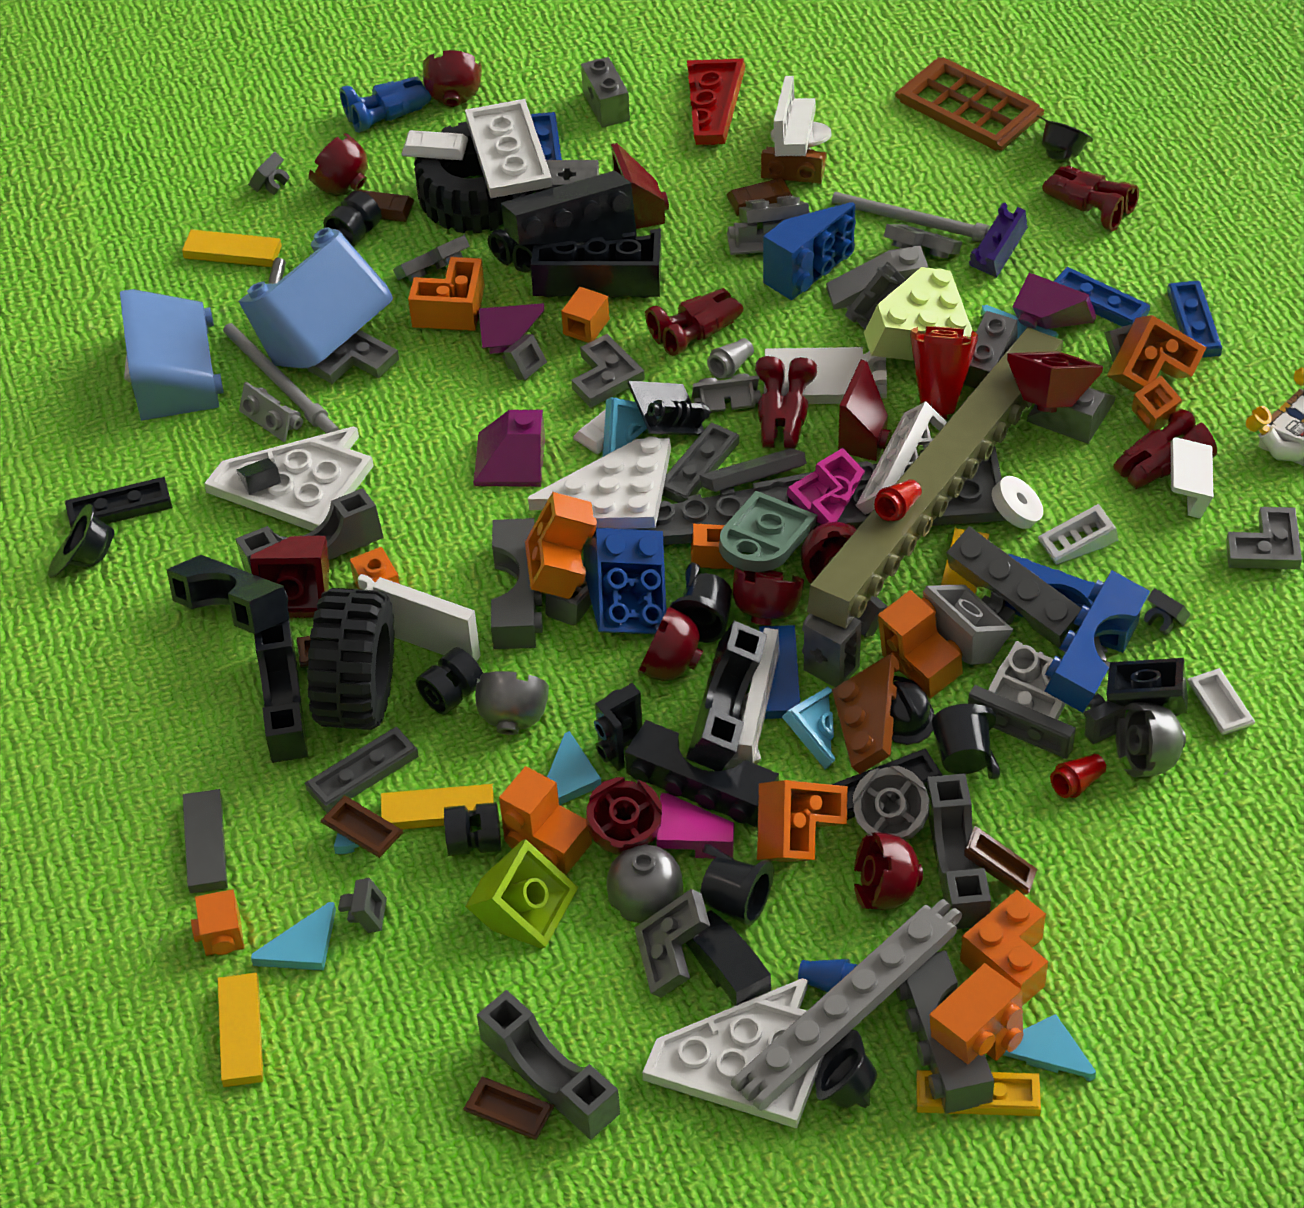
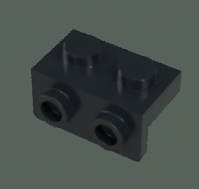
M633 683L620 690L612 691L606 698L595 703L596 720L594 721V726L598 735L596 749L602 760L606 763L610 761L617 771L625 768L624 748L630 745L642 727L641 692Z

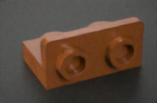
M766 147V149L762 150L761 178H783L788 181L821 184L827 162V152L807 149L806 156H775V147Z

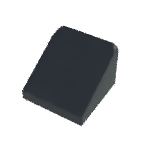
M269 458L236 469L249 495L281 483L278 467Z

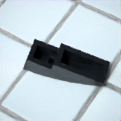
M712 910L707 911L710 926L687 941L686 944L716 988L721 986L734 1006L770 992L771 974L758 956L727 922Z

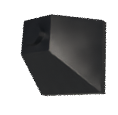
M1184 658L1110 662L1106 693L1107 701L1124 707L1134 702H1148L1164 706L1171 710L1175 716L1186 714L1188 695Z

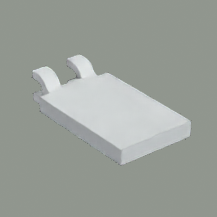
M863 347L765 349V356L777 357L785 365L782 396L789 392L788 370L790 362L795 358L803 357L811 359L817 364V376L813 382L806 386L803 392V396L809 401L808 404H840L861 359L868 362L881 398H887L886 357L871 356L870 351L863 354ZM764 383V394H765V393L767 392V389H766V386H765V383Z
M360 574L358 577L360 589L381 591L390 598L393 607L392 614H394L395 638L442 655L447 654L453 648L459 647L469 653L476 662L481 655L475 610L379 577L377 582H374L370 577Z

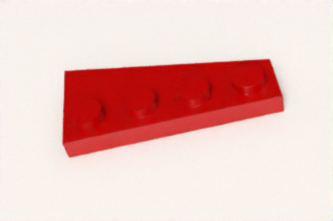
M744 58L687 60L696 145L725 144L746 68Z

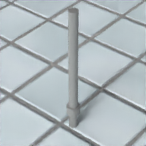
M834 192L832 197V204L835 205L853 202L856 210L972 237V241L980 243L990 229V225L978 222L975 225L839 192Z
M229 323L225 325L223 332L304 412L305 418L314 427H320L325 433L340 430L328 418V412L320 404L313 403L234 324Z

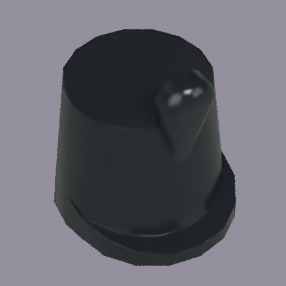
M692 562L687 566L685 572L686 589L682 597L673 601L670 607L691 618L698 628L700 634L699 642H715L721 639L727 630L732 589L729 583L717 575L708 573L698 574L700 565Z
M957 704L942 709L932 718L935 739L942 765L946 771L954 774H971L987 767L989 779L999 778L1000 767L990 749L989 731L996 724V714L991 708L977 704Z
M705 844L702 852L716 858L707 868L701 884L700 893L702 894L704 904L748 926L752 925L759 918L768 900L774 877L773 863L769 860H762L757 865L744 863L733 859L710 844Z

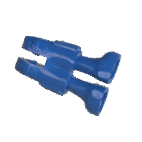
M419 77L375 85L372 89V96L359 97L351 86L346 85L339 89L346 117L349 122L352 121L355 131L359 133L368 130L373 124L383 119L385 121H392L409 112L418 111L431 101V94Z

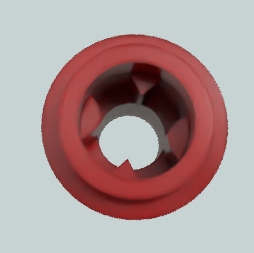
M909 479L882 488L877 493L874 501L876 513L886 521L902 519L921 496V486L915 480Z
M1096 753L1060 763L1055 767V771L1051 773V785L1059 796L1063 798H1076L1106 772V763Z

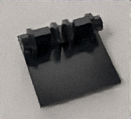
M643 381L627 382L649 433L700 436L704 431L702 423L705 419L709 418L710 408L703 402L692 403L683 384Z

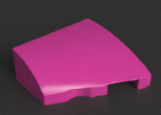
M842 448L816 463L815 471L790 485L786 495L799 508L817 514V522L821 525L827 522H838L865 471Z
M661 793L662 815L661 826L657 833V847L661 849L695 850V858L715 859L716 857L702 852L704 845L710 844L733 858L734 822L669 793Z

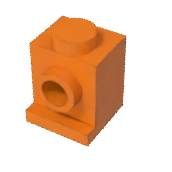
M1161 375L1134 394L1132 411L1149 431H1155L1168 424L1170 415L1176 412V407L1182 403V399Z
M693 524L691 563H697L700 565V568L733 569L734 566L726 562L719 552L720 532L725 525Z

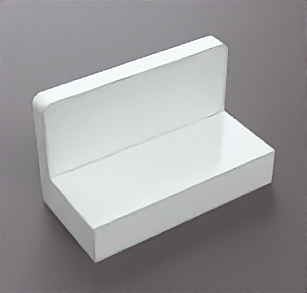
M1175 437L1171 442V490L1174 493L1187 495L1188 516L1201 519L1214 497L1212 446Z

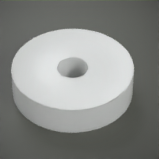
M1006 476L992 488L991 494L994 505L1000 514L1014 526L1029 529L1042 518L1043 507L1034 490L1024 481L1013 476Z

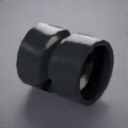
M355 190L341 202V206L336 207L325 217L323 224L324 228L329 227L339 230L354 247L365 237L366 233L371 231L381 221L382 214L378 204L371 196L365 192Z
M456 647L439 659L438 666L433 665L419 675L416 679V687L424 701L433 710L445 715L463 700L462 696H470L476 691L477 678L480 679L483 672L469 653Z
M497 802L476 804L473 810H468L465 805L444 807L448 856L470 854L472 848H477L480 853L501 851ZM471 826L481 827V830L472 832Z

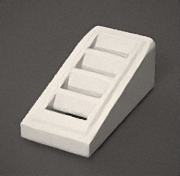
M1097 504L1038 536V539L1057 565L1104 548L1118 541V535L1114 524L1101 506ZM1097 527L1099 530L1093 532L1091 528ZM1084 531L1087 536L1082 539L1079 532ZM1072 536L1076 542L1071 545L1066 537ZM1059 540L1064 549L1058 551L1053 544L1054 541Z

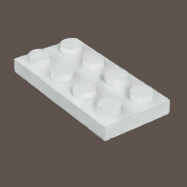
M525 99L465 110L466 121L490 198L552 187V177Z

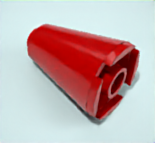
M926 326V333H918V327L911 329L910 338L920 404L927 402L946 420L947 415L955 412L978 341V334L972 331L971 337L963 336L964 329Z

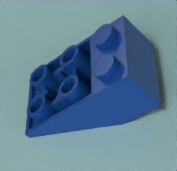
M850 202L788 218L763 236V283L788 299L793 300L802 292H806L823 275H827L843 259L849 258L855 248V204Z
M596 528L592 538H587L583 545V558L586 568L585 578L598 631L604 633L656 634L667 611L663 531Z

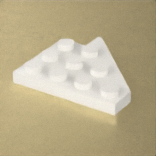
M353 426L223 460L204 485L206 493L313 531L326 518L331 500L352 493L358 488L372 469L373 459L371 456L350 449L359 438L358 428ZM269 458L278 467L281 483L249 495L236 469Z
M647 437L636 439L530 495L528 497L529 510H543L551 493L556 492L591 502L593 517L597 520L596 528H656L671 453L670 438Z
M801 978L657 1038L642 1072L643 1081L797 1128L824 1056L762 1111L753 1105L755 1099L748 1101L742 1096L743 1089L736 1091L731 1086V1081L745 1066L807 1011L800 1009V1006L808 988V980Z

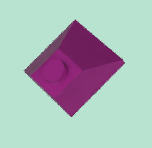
M1030 272L1012 306L1018 321L1029 328L1039 326L1051 329L1094 323L1096 319L1089 294Z
M544 303L479 308L482 348H489L490 354L503 353L509 346L523 337L543 314Z
M508 410L479 432L474 486L541 487L545 446L543 410Z

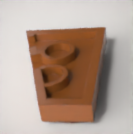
M892 653L832 689L851 767L859 774L891 755L894 718L890 716L891 700L896 699L897 687L893 684L894 672L899 671V660Z

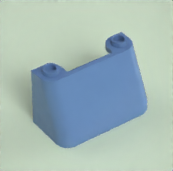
M329 227L319 230L314 234V240L311 242V247L314 250L313 254L278 283L265 284V282H258L252 285L247 290L248 294L238 301L275 366L309 368L319 364L383 310L393 299L386 283L339 230Z
M135 289L120 291L128 368L141 421L218 408V394L224 392L221 375H214L207 335L209 334L208 327L214 326L211 308H204L203 302Z

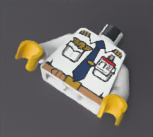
M1303 367L1294 373V381L1300 386H1304ZM1300 388L1272 415L1265 406H1259L1254 409L1252 415L1246 420V427L1250 431L1260 432L1258 435L1260 438L1258 447L1269 451L1275 459L1293 461L1304 466V390Z

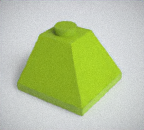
M525 839L518 843L481 878L465 907L492 931L538 948H545L574 897L578 886Z

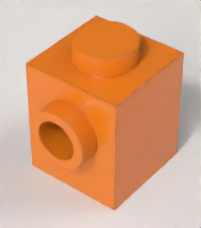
M579 287L561 311L563 334L587 343L594 341L610 320L608 296Z
M382 547L350 559L353 580L358 589H360L358 585L360 574L370 577L374 582H377L379 577L400 584L398 573Z
M234 889L196 896L198 918L191 920L194 941H202L206 956L214 954L225 955L234 950L244 949L240 911Z

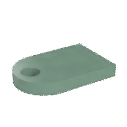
M755 491L722 528L719 539V552L726 562L741 570L765 572L776 569L785 563L815 528L818 515ZM741 552H748V553H751V554H750V555H747V554H742Z

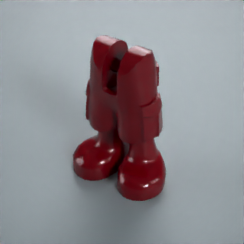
M1060 166L1042 186L1043 191L1049 196L1061 200L1068 206H1072L1080 211H1090L1093 206L1101 211V224L1109 231H1115L1118 228L1123 213L1131 214L1134 211L1139 199V188L1137 185L1128 182L1106 181V177L1087 171L1083 172L1072 166Z
M721 288L680 303L677 315L668 316L660 306H652L645 311V319L654 340L658 344L663 343L664 349L669 355L676 356L683 353L687 345L694 339L705 340L719 332L722 328L734 323V320L743 313L744 308L739 301L731 297V294L725 288Z
M764 356L757 360L755 372L759 379L765 383L767 392L762 394L758 404L762 447L775 448L778 435L777 427L782 426L785 427L783 430L784 449H796L799 443L801 428L807 417L809 403L803 396V392L806 386L813 382L817 376V364L813 360L800 357L790 362L788 370L789 392L785 396H782L786 370L784 363L779 358L773 356Z
M1180 409L1170 415L1168 425L1162 431L1158 429L1155 431L1151 430L1141 439L1137 440L1132 447L1125 450L1123 455L1114 463L1113 468L1122 477H1128V482L1135 489H1138L1158 478L1170 475L1171 441L1173 438L1176 437L1212 446V458L1217 455V445L1209 429L1202 422L1196 425L1194 415L1187 410Z

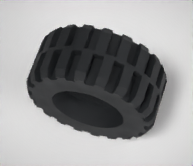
M467 122L458 123V126L455 127L450 125L443 128L441 131L443 133H458L467 136L466 150L463 160L415 157L414 171L418 199L422 210L435 223L439 221L440 226L448 230L455 228L456 232L465 233V231H473V233H482V230L490 229V231L499 229L500 225L503 224L501 203L530 195L534 191L490 198ZM476 175H481V176H483V177H479V178H465V177L476 176Z
M331 588L323 592L318 600L317 611L314 613L313 628H311L307 690L312 718L322 727L372 730L378 727L384 719L393 675L395 630L392 603L390 598L381 591Z

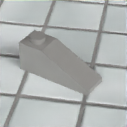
M921 245L889 250L826 283L833 309L846 308L848 305H851L876 275L878 267L882 268L886 262H889L906 280L921 267L928 268Z

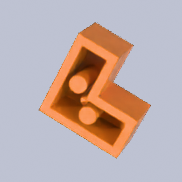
M450 257L445 279L413 277L408 298L412 327L475 331L485 288L482 258Z
M1153 315L1139 317L1135 319L1107 377L1133 392H1138L1154 381L1160 370L1175 379L1192 377L1207 347Z
M556 492L551 493L525 541L531 590L570 599L575 589L582 586L586 576V568L582 564V549L587 538H592L597 526V520L593 517L591 502Z
M909 590L878 614L882 655L885 657L892 653L899 660V671L921 687L931 699L963 674L962 652L955 642L945 640L936 629V610L932 603L926 598L921 599L912 590Z
M525 766L500 795L499 802L505 842L513 849L522 840H528L562 873L567 875L592 844V837L585 818L559 805L557 782Z
M789 780L759 783L757 860L779 862L815 860L816 827L847 824L848 786Z
M1016 890L963 934L960 961L973 973L984 963L1022 990L1023 1006L1045 987L1049 961L1034 950L1033 947L1043 938L1046 913Z
M984 963L929 1014L931 1037L967 1065L978 1055L983 1056L985 1054L997 1061L1006 1050L1008 1052L1015 1050L1023 1039L1022 990Z

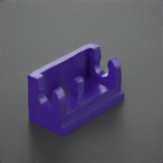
M1006 203L1000 205L998 216L979 247L974 248L971 252V260L969 261V266L996 278L1028 228L1026 211L1017 207L1013 214L1007 210L1008 206Z

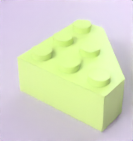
M921 267L877 305L864 331V336L871 356L914 360L910 338L911 329L918 327V333H926V326L964 329L963 336L971 337L973 330L951 271L940 268Z

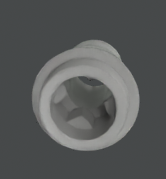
M742 338L737 342L713 349L707 359L710 372L717 378L732 377L747 358L753 355V345L749 340Z

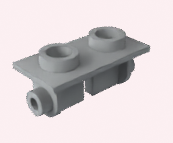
M785 219L765 221L761 229H757V223H734V226H729L727 237L730 254L763 252V236Z
M737 374L732 376L731 379L717 380L716 378L702 379L698 383L693 384L692 399H694V403L703 402L706 406H709L710 413L725 411L724 399H730L732 410L755 408V404H759V399L761 398L760 390H757L759 376Z
M244 382L239 408L241 413L283 442L286 441L288 430H297L303 424V419L298 411H293L286 405L281 406V402L268 394L266 389L253 387L248 382Z

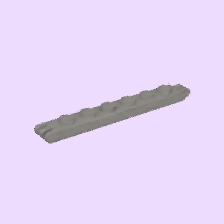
M944 899L940 900L932 908L924 905L732 1079L731 1086L736 1091L743 1089L742 1096L748 1101L755 1099L753 1105L760 1111L766 1109L952 939L957 932L955 925L961 920L962 913L956 908L950 910L951 905Z

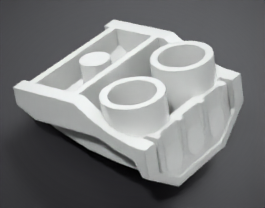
M1016 641L1010 653L999 667L988 691L1058 720L1066 704L1044 692L1051 679L1045 673L1053 658L1045 656L1043 652L1038 653L1031 646L1023 645V643Z

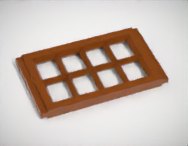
M938 57L895 92V97L900 99L901 103L995 151H1002L1039 119L1037 115L1043 116L1045 110L1039 104L944 57ZM945 73L958 81L948 88L935 80ZM964 84L980 90L971 98L956 92ZM928 87L941 95L933 102H930L918 96V94ZM985 94L1000 100L992 109L977 101ZM947 98L962 104L953 113L939 105ZM1007 104L1022 111L1013 120L998 113ZM969 108L984 115L974 124L960 117ZM989 119L1005 126L996 135L981 128Z

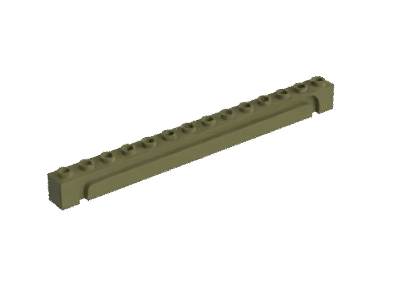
M1029 327L1026 328L897 481L896 484L909 479L915 480L921 486V496L905 516L898 521L882 519L875 509L870 513L811 583L807 607L808 613L845 629L855 617L860 618L869 599L872 596L877 597L887 577H893L896 574L904 556L909 557L912 554L917 540L929 533L934 519L943 516L952 497L957 498L963 484L967 479H973L982 460L987 461L995 444L1003 442L1008 428L1012 424L1016 425L1025 407L1030 408L1033 403L1025 401L1021 395L1008 364L1007 354L1061 352L1063 340Z

